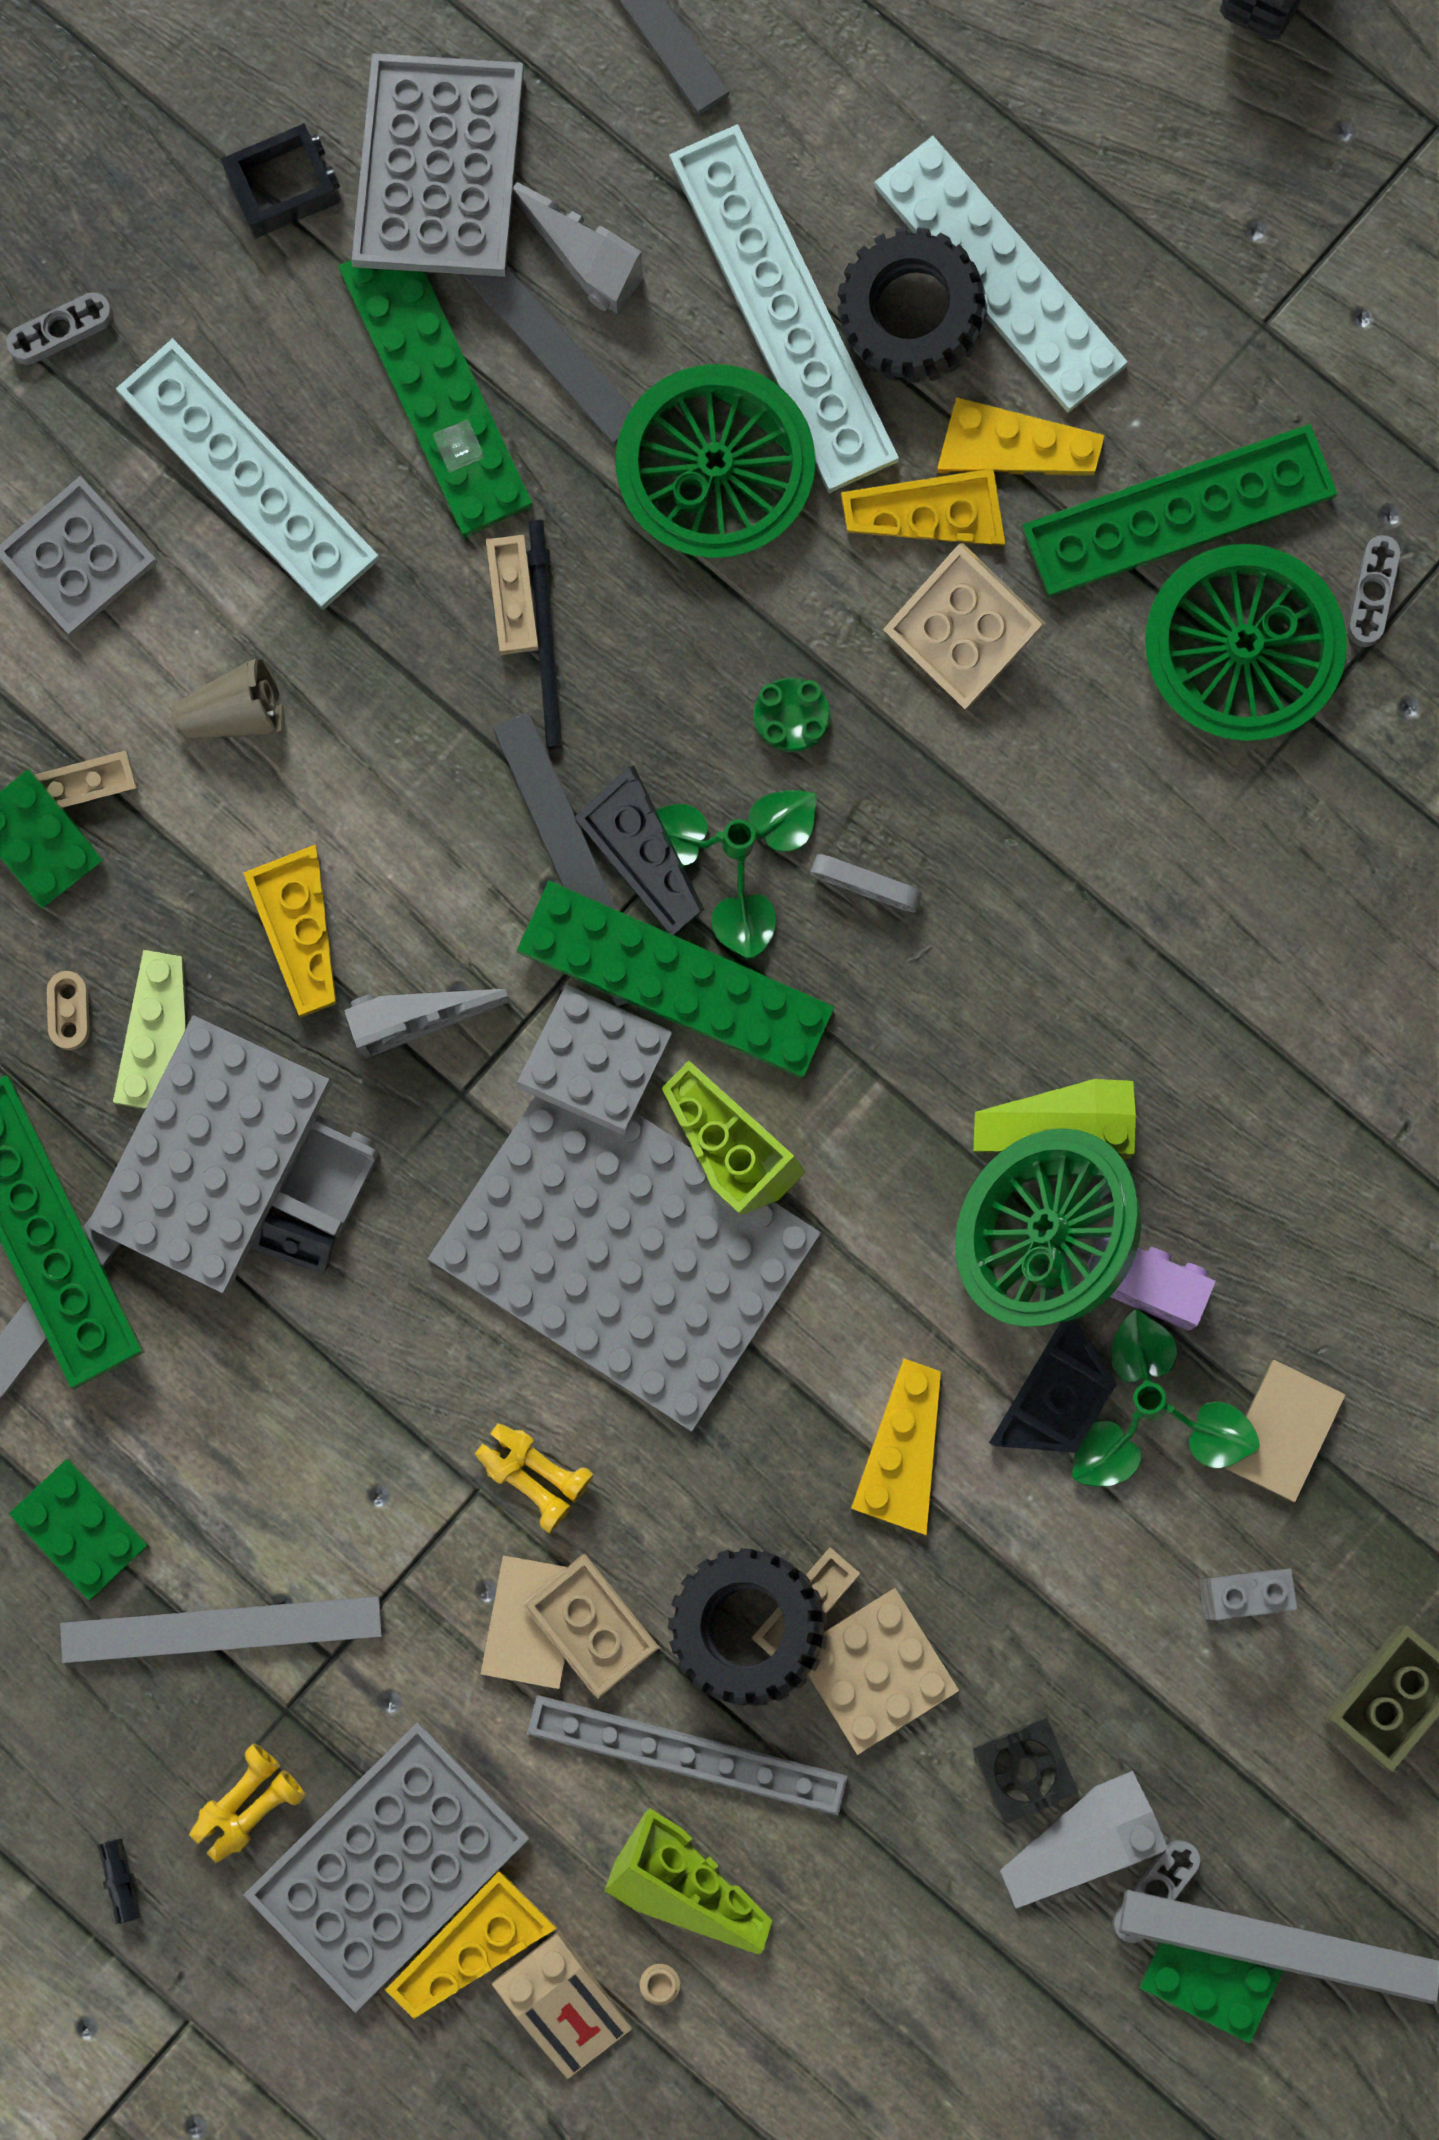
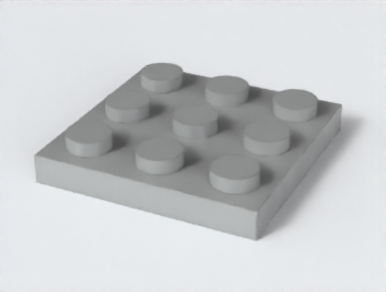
M81 476L0 544V560L71 638L158 563L149 550Z
M565 985L517 1081L516 1088L624 1136L673 1032L576 988Z

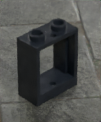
M305 123L221 158L225 173L255 239L338 204L335 190L341 188L332 166L324 168L320 159L321 156L326 155L317 133L310 136ZM303 146L321 186L260 211L243 171Z

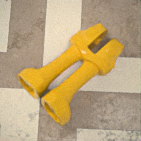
M497 1423L490 1434L499 1440L498 1442L505 1449L508 1447L511 1450L510 1454L503 1459L500 1457L501 1453L493 1449L491 1450L482 1443L475 1452V1455L486 1468L487 1475L498 1484H503L507 1481L528 1496L538 1506L542 1513L540 1526L550 1534L567 1516L572 1506L541 1486L522 1469L523 1466H528L554 1484L573 1503L577 1502L585 1492L594 1474L584 1467L579 1468L575 1472L562 1469L533 1447L534 1439L523 1430H513Z
M255 1743L245 1751L248 1768L244 1776L219 1802L211 1800L199 1811L197 1822L189 1833V1836L199 1845L206 1837L215 1832L217 1826L224 1831V1835L222 1837L219 1836L206 1853L215 1863L232 1853L241 1852L251 1840L249 1832L277 1805L284 1802L297 1805L306 1796L299 1783L287 1771L282 1770L272 1781L268 1789L239 1816L236 1815L235 1812L255 1789L280 1768L279 1762Z

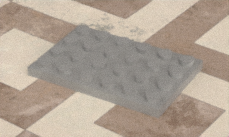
M372 53L352 250L353 267L506 276L524 73L523 63Z
M193 1015L86 1227L227 1295L333 1081Z
M417 1722L244 1896L356 2013L530 1837L422 1724Z

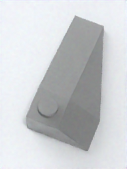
M517 182L513 187L516 204L585 293L589 295L587 297L588 300L603 311L609 308L618 314L643 280L642 252L600 225L596 231L591 230L584 222L583 217L573 211L566 216L561 214L560 208L551 199Z
M505 989L387 995L377 998L369 994L351 1002L352 1007L344 1011L356 1047L364 1059H367L509 1003L510 1000Z
M1130 1771L1094 1786L1070 1810L1060 1816L1053 1825L1001 1868L1000 1872L1015 1908H1019L1168 1850L1155 1815L1133 1771Z

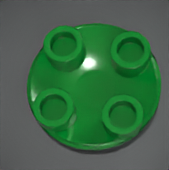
M793 677L779 679L762 687L753 710L754 725L760 737L771 747L785 752H799L817 744L827 732L831 716L828 700L821 691L820 686L812 680Z

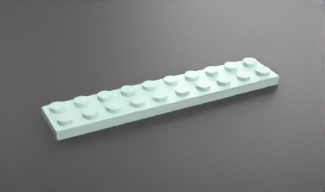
M739 125L732 126L669 154V161L776 384L795 401L809 425L815 448V466L828 493L898 463L899 457Z

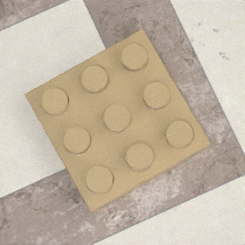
M961 543L958 544L883 630L964 709H968L1046 623L970 549Z
M896 1588L888 1591L823 1632V1636L827 1637L825 1649H820L817 1658L821 1662L816 1671L811 1670L808 1673V1676L857 1755L959 1691Z

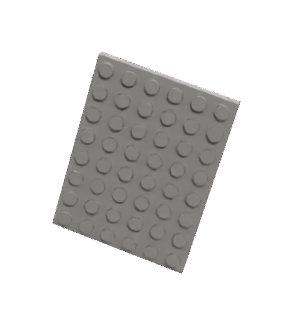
M535 1096L431 1252L428 1260L692 1432L821 1232L775 1202L740 1215L712 1189L693 1149L636 1112L623 1136Z

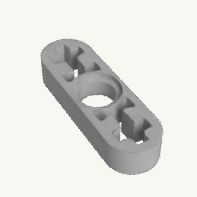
M94 292L87 293L14 328L7 337V348L18 363L23 365L34 364L106 329L113 319L112 308L103 295ZM91 305L101 309L99 310L101 317L94 320L91 315H88V307ZM75 312L77 313L83 325V327L79 329L76 321L71 315ZM57 320H66L70 323L69 333L61 338L53 337L50 334L52 323ZM40 329L48 341L46 345L39 339L40 336L37 331ZM23 338H27L29 342H32L30 344L32 350L27 353L20 348V340Z
M1380 535L1374 537L1369 541L1363 552L1347 626L1349 639L1360 647L1374 645L1380 639L1385 629L1400 559V547L1389 536ZM1379 546L1385 547V553L1391 556V558H1386L1381 573L1373 572L1376 568L1378 557L1372 554V552H1376ZM1368 582L1379 583L1384 589V597L1378 601L1369 600L1363 593V586ZM1371 610L1374 612L1371 615L1370 627L1376 629V631H1371L1367 637L1361 635L1362 629L1356 627V625H1361L1366 616V611Z
M817 854L810 871L813 877L908 912H916L923 894L920 890L910 885L827 855Z
M1183 1840L1169 1843L1167 1845L1168 1850L1160 1853L1132 1891L1145 1894L1146 1885L1150 1881L1158 1879L1162 1880L1167 1886L1168 1893L1165 1899L1175 1900L1199 1868L1200 1855L1198 1850L1192 1844ZM1185 1849H1188L1190 1853L1187 1859L1191 1864L1187 1869L1183 1866H1179L1173 1876L1180 1878V1880L1174 1886L1167 1876L1157 1872V1870L1163 1865L1169 1871L1175 1862L1173 1857H1171L1174 1850L1183 1852ZM1122 1903L1113 1916V1929L1126 1942H1140L1144 1938L1119 1933Z

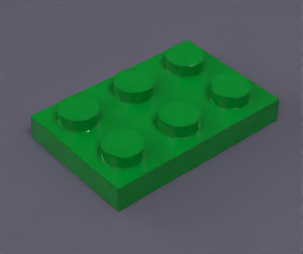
M27 769L0 791V858L43 909L104 861V859L31 769Z
M70 1459L62 1462L8 1513L88 1601H92L150 1546Z
M1159 1942L1138 1987L1250 2044L1284 1970Z

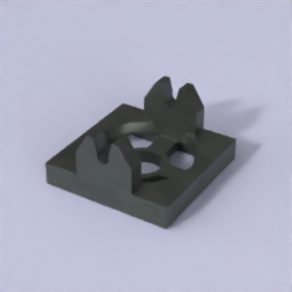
M1047 1717L972 1748L1004 1824L1023 1816L1036 1814L1042 1809L1058 1804L1060 1800L1079 1793ZM1030 1740L1038 1742L1047 1748L1049 1753L1038 1758L1025 1754L1020 1741ZM1009 1747L1013 1756L1009 1770L996 1775L997 1758L1004 1748ZM1023 1758L1032 1760L1037 1768L1035 1777L1028 1782L1019 1781L1013 1771L1016 1762ZM1055 1765L1054 1782L1043 1796L1037 1783L1041 1770ZM1013 1782L1020 1786H1025L1031 1801L1013 1799L1004 1793L1001 1787Z

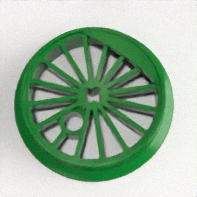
M705 364L685 368L666 376L650 387L637 400L628 413L618 437L615 462L616 475L622 497L629 511L651 536L666 546L685 554L706 558H725L745 554L768 544L793 523L804 507L812 488L815 474V448L809 425L802 411L780 386L767 377L746 368L726 364ZM703 396L706 397L710 444L706 443L685 401ZM712 396L731 407L720 443H716ZM675 406H678L701 449L661 417ZM739 412L750 421L727 447L726 444L736 413ZM657 425L693 455L645 440L653 426ZM756 426L767 434V436L734 452ZM774 442L788 455L740 460ZM642 451H648L688 463V465L644 469L639 467ZM719 459L722 460V469L717 466L712 470L709 469V460L714 463ZM785 465L792 466L789 483L741 470ZM679 475L673 484L649 496L641 481L642 478ZM738 479L784 492V495L775 508H773ZM729 484L768 515L754 525H751ZM689 485H695L700 488L702 493L699 498L690 501L680 495L681 490ZM720 486L723 487L745 529L725 534ZM715 487L719 534L698 533L712 488ZM674 494V501L677 506L666 518L654 506V503ZM682 510L689 513L697 512L692 531L674 523L682 513Z
M1234 544L1214 548L1195 556L1179 567L1167 579L1155 597L1149 612L1145 633V649L1150 673L1159 692L1183 719L1215 736L1232 740L1254 741L1288 733L1309 721L1323 708L1334 693L1344 669L1347 635L1343 615L1336 598L1327 584L1313 569L1296 557L1275 548L1255 544ZM1237 574L1258 577L1246 624L1243 622ZM1223 576L1229 577L1236 626L1211 586L1210 580ZM1264 579H1269L1283 586L1285 590L1271 608L1266 611L1255 626L1252 625ZM1202 587L1225 627L1187 600L1186 597L1196 588ZM1289 593H1293L1305 606V609L1295 614L1290 608L1282 606L1281 603ZM1177 607L1184 608L1219 636L1173 624L1171 620ZM1306 616H1311L1317 634L1292 637L1297 628V621ZM1272 618L1284 620L1287 624L1288 632L1281 635L1273 633L1268 627V621ZM1169 632L1218 646L1176 651ZM1240 639L1243 643L1248 641L1252 643L1249 652L1245 647L1241 649L1236 647ZM1318 643L1319 661L1314 662L1269 649ZM1222 654L1188 674L1180 659ZM1267 659L1314 671L1315 677L1309 688L1303 687ZM1228 661L1201 695L1192 680ZM1234 665L1235 668L1223 713L1210 708L1205 700ZM1260 666L1297 693L1300 698L1284 708ZM1241 667L1243 670L1249 717L1228 715ZM1250 668L1276 712L1257 716Z
M1075 1129L1040 1131L1014 1142L1001 1151L982 1170L970 1188L961 1208L956 1228L955 1254L961 1280L974 1302L986 1313L1002 1322L1016 1326L1037 1327L1076 1319L1089 1313L1106 1301L1128 1274L1137 1254L1141 1237V1210L1131 1173L1121 1156L1108 1143L1095 1135ZM1071 1177H1077L1069 1193ZM1093 1177L1103 1178V1179L1084 1197V1195H1085V1193H1086V1191H1087V1189H1088V1187H1089V1185H1090V1183H1091ZM1049 1178H1057L1055 1199ZM1038 1180L1044 1209L1040 1207L1023 1183ZM1015 1189L1033 1210L1034 1214L1031 1218L1004 1206ZM1111 1191L1113 1202L1090 1211ZM1001 1212L1028 1224L1027 1229L994 1230V1227ZM1114 1215L1113 1227L1086 1228ZM1110 1238L1105 1252L1076 1239ZM994 1240H1026L991 1256V1243ZM1072 1246L1101 1258L1092 1272ZM1023 1256L997 1280L994 1273L996 1267ZM1068 1257L1085 1277L1076 1287H1074ZM1049 1262H1050L1049 1269H1048V1271L1044 1274V1272H1045V1270H1046V1268H1047V1266H1048V1264H1049ZM1024 1275L1026 1278L1015 1299H1011L1006 1294L1007 1290ZM1062 1283L1064 1294L1054 1298L1055 1291L1052 1289ZM1037 1285L1040 1286L1039 1302H1029Z

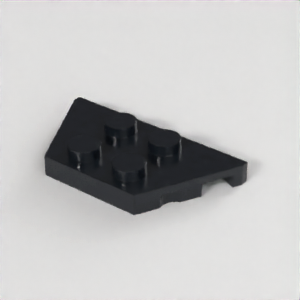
M1075 1319L1059 1323L988 1442L990 1445L1076 1453L1117 1383L1100 1361L1097 1352L1091 1343L1088 1342Z

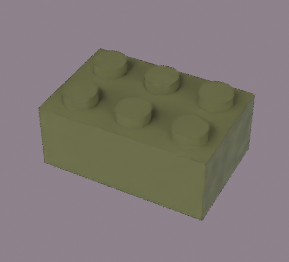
M1398 1625L1324 1714L1323 1718L1386 1771L1393 1772L1439 1717V1652L1409 1626Z

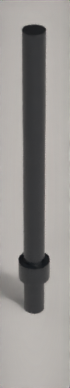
M531 520L529 521L531 550L527 552L528 568L532 569L546 748L558 749L562 745L548 580L551 556L550 550L546 549L544 521Z

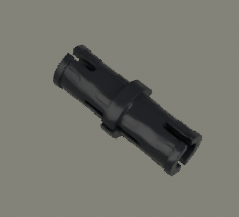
M123 1838L98 1844L97 1848L106 1881H103L104 1890L108 1889L116 1925L142 1918L133 1882L136 1879L134 1873L130 1874Z

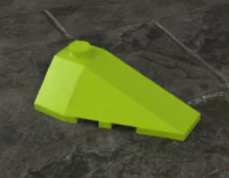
M689 1060L662 1087L680 1126L683 1128L697 1159L707 1175L712 1189L740 1215L778 1201L806 1173L790 1151Z
M1092 1079L977 1111L974 1114L973 1152L1000 1153L1014 1142L1040 1131L1075 1129L1102 1139L1122 1159H1131L1135 1153L1136 1125L1133 1081Z
M649 1808L616 1858L604 1891L637 1912L758 1955L761 1954L773 1920L739 1886H731L715 1870L719 1865L710 1856L705 1860L689 1844L692 1838L683 1828Z

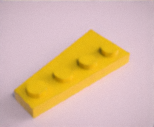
M956 397L936 473L950 474V471L973 472L993 468L994 472H1008V474L1023 475L1024 472L1044 473V475L1094 476L1105 435Z
M993 468L841 492L847 533L1005 546Z
M314 844L243 872L299 1017L302 1018L337 1004L317 845Z
M903 1358L851 1509L926 1536L941 1371Z
M499 1870L385 1991L415 2019L494 1967L524 1950L535 1941L557 1929V1926Z

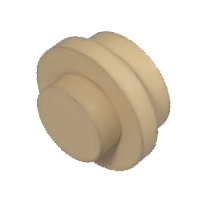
M662 1963L654 1964L643 1972L640 1979V1990L643 1997L651 2004L666 2005L672 2002L678 1995L680 1979L677 1972L671 1966Z

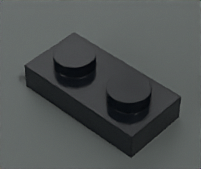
M268 1213L250 1249L324 1275L329 1266L335 1236Z

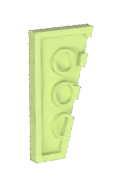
M143 950L113 1099L115 1104L146 1109L186 1030L185 971L182 956Z

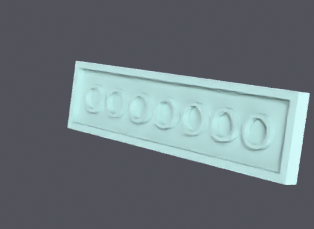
M934 136L930 137L874 181V188L913 233H916L918 227L930 230L931 235L937 237L939 233L950 237L952 244L955 246L960 244L965 249L970 260L975 263L985 289L987 320L1067 413L1071 412L1127 367L1128 361Z
M173 338L116 388L118 394L322 610L329 606L380 560L378 554Z

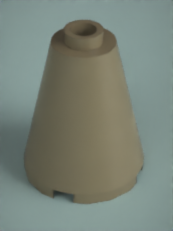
M256 658L243 663L176 701L175 710L171 712V718L175 730L178 733L182 732L186 738L273 735L283 730L284 710L282 704L275 705L273 693L279 690L270 668L263 659L258 660Z

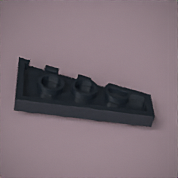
M629 766L574 818L666 930L675 936L704 911V908L635 766Z

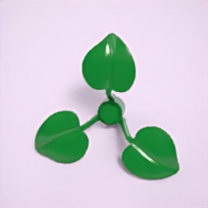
M787 790L765 795L758 799L751 807L748 814L749 822L743 819L733 820L726 825L724 832L718 831L716 836L707 841H703L708 832L707 821L703 814L695 807L686 804H672L656 809L683 867L690 866L696 861L699 848L707 849L718 842L722 843L723 851L728 857L737 859L738 899L726 898L720 901L712 913L711 926L714 935L722 945L746 959H753L766 949L775 930L776 915L773 905L767 897L755 894L745 898V858L752 852L754 840H760L763 837L766 844L778 852H792L803 847L809 840L813 830L817 801L815 793Z
M1134 1309L1125 1318L1116 1333L1111 1350V1362L1116 1374L1122 1381L1134 1383L1144 1378L1143 1384L1134 1392L1133 1400L1137 1411L1133 1414V1420L1125 1435L1121 1427L1114 1422H1094L1078 1451L1074 1453L1072 1477L1078 1483L1093 1487L1113 1486L1131 1478L1140 1466L1142 1453L1139 1447L1129 1440L1134 1436L1142 1418L1157 1420L1163 1417L1165 1413L1171 1414L1187 1427L1194 1429L1189 1438L1190 1450L1198 1462L1210 1468H1226L1256 1453L1260 1448V1442L1252 1423L1241 1411L1230 1404L1223 1402L1204 1404L1198 1411L1197 1422L1190 1420L1175 1409L1173 1405L1168 1404L1163 1388L1153 1383L1151 1377H1163L1172 1370L1177 1360L1176 1343L1172 1335L1163 1326L1147 1317L1140 1310Z

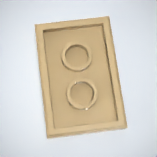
M1273 1359L1246 1414V1417L1257 1432L1260 1448L1256 1453L1224 1469L1291 1502H1295L1346 1394Z
M582 1554L522 1604L596 1699H599L660 1648L586 1554Z
M503 1555L481 1675L560 1689L565 1659L522 1604L567 1567Z

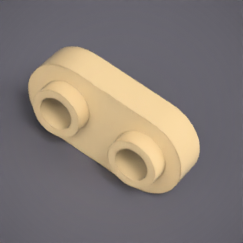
M62 971L55 974L47 985L48 1034L52 1042L64 1050H76L82 1047L88 1040L90 1033L88 987L86 982L72 971ZM68 986H73L75 988V995L70 999H64L63 990ZM68 1025H75L77 1028L76 1034L70 1038L65 1037L64 1029Z

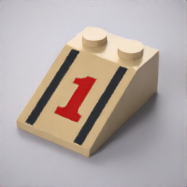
M560 1930L500 1975L492 1984L515 2017L567 2079L632 2030L630 2024Z

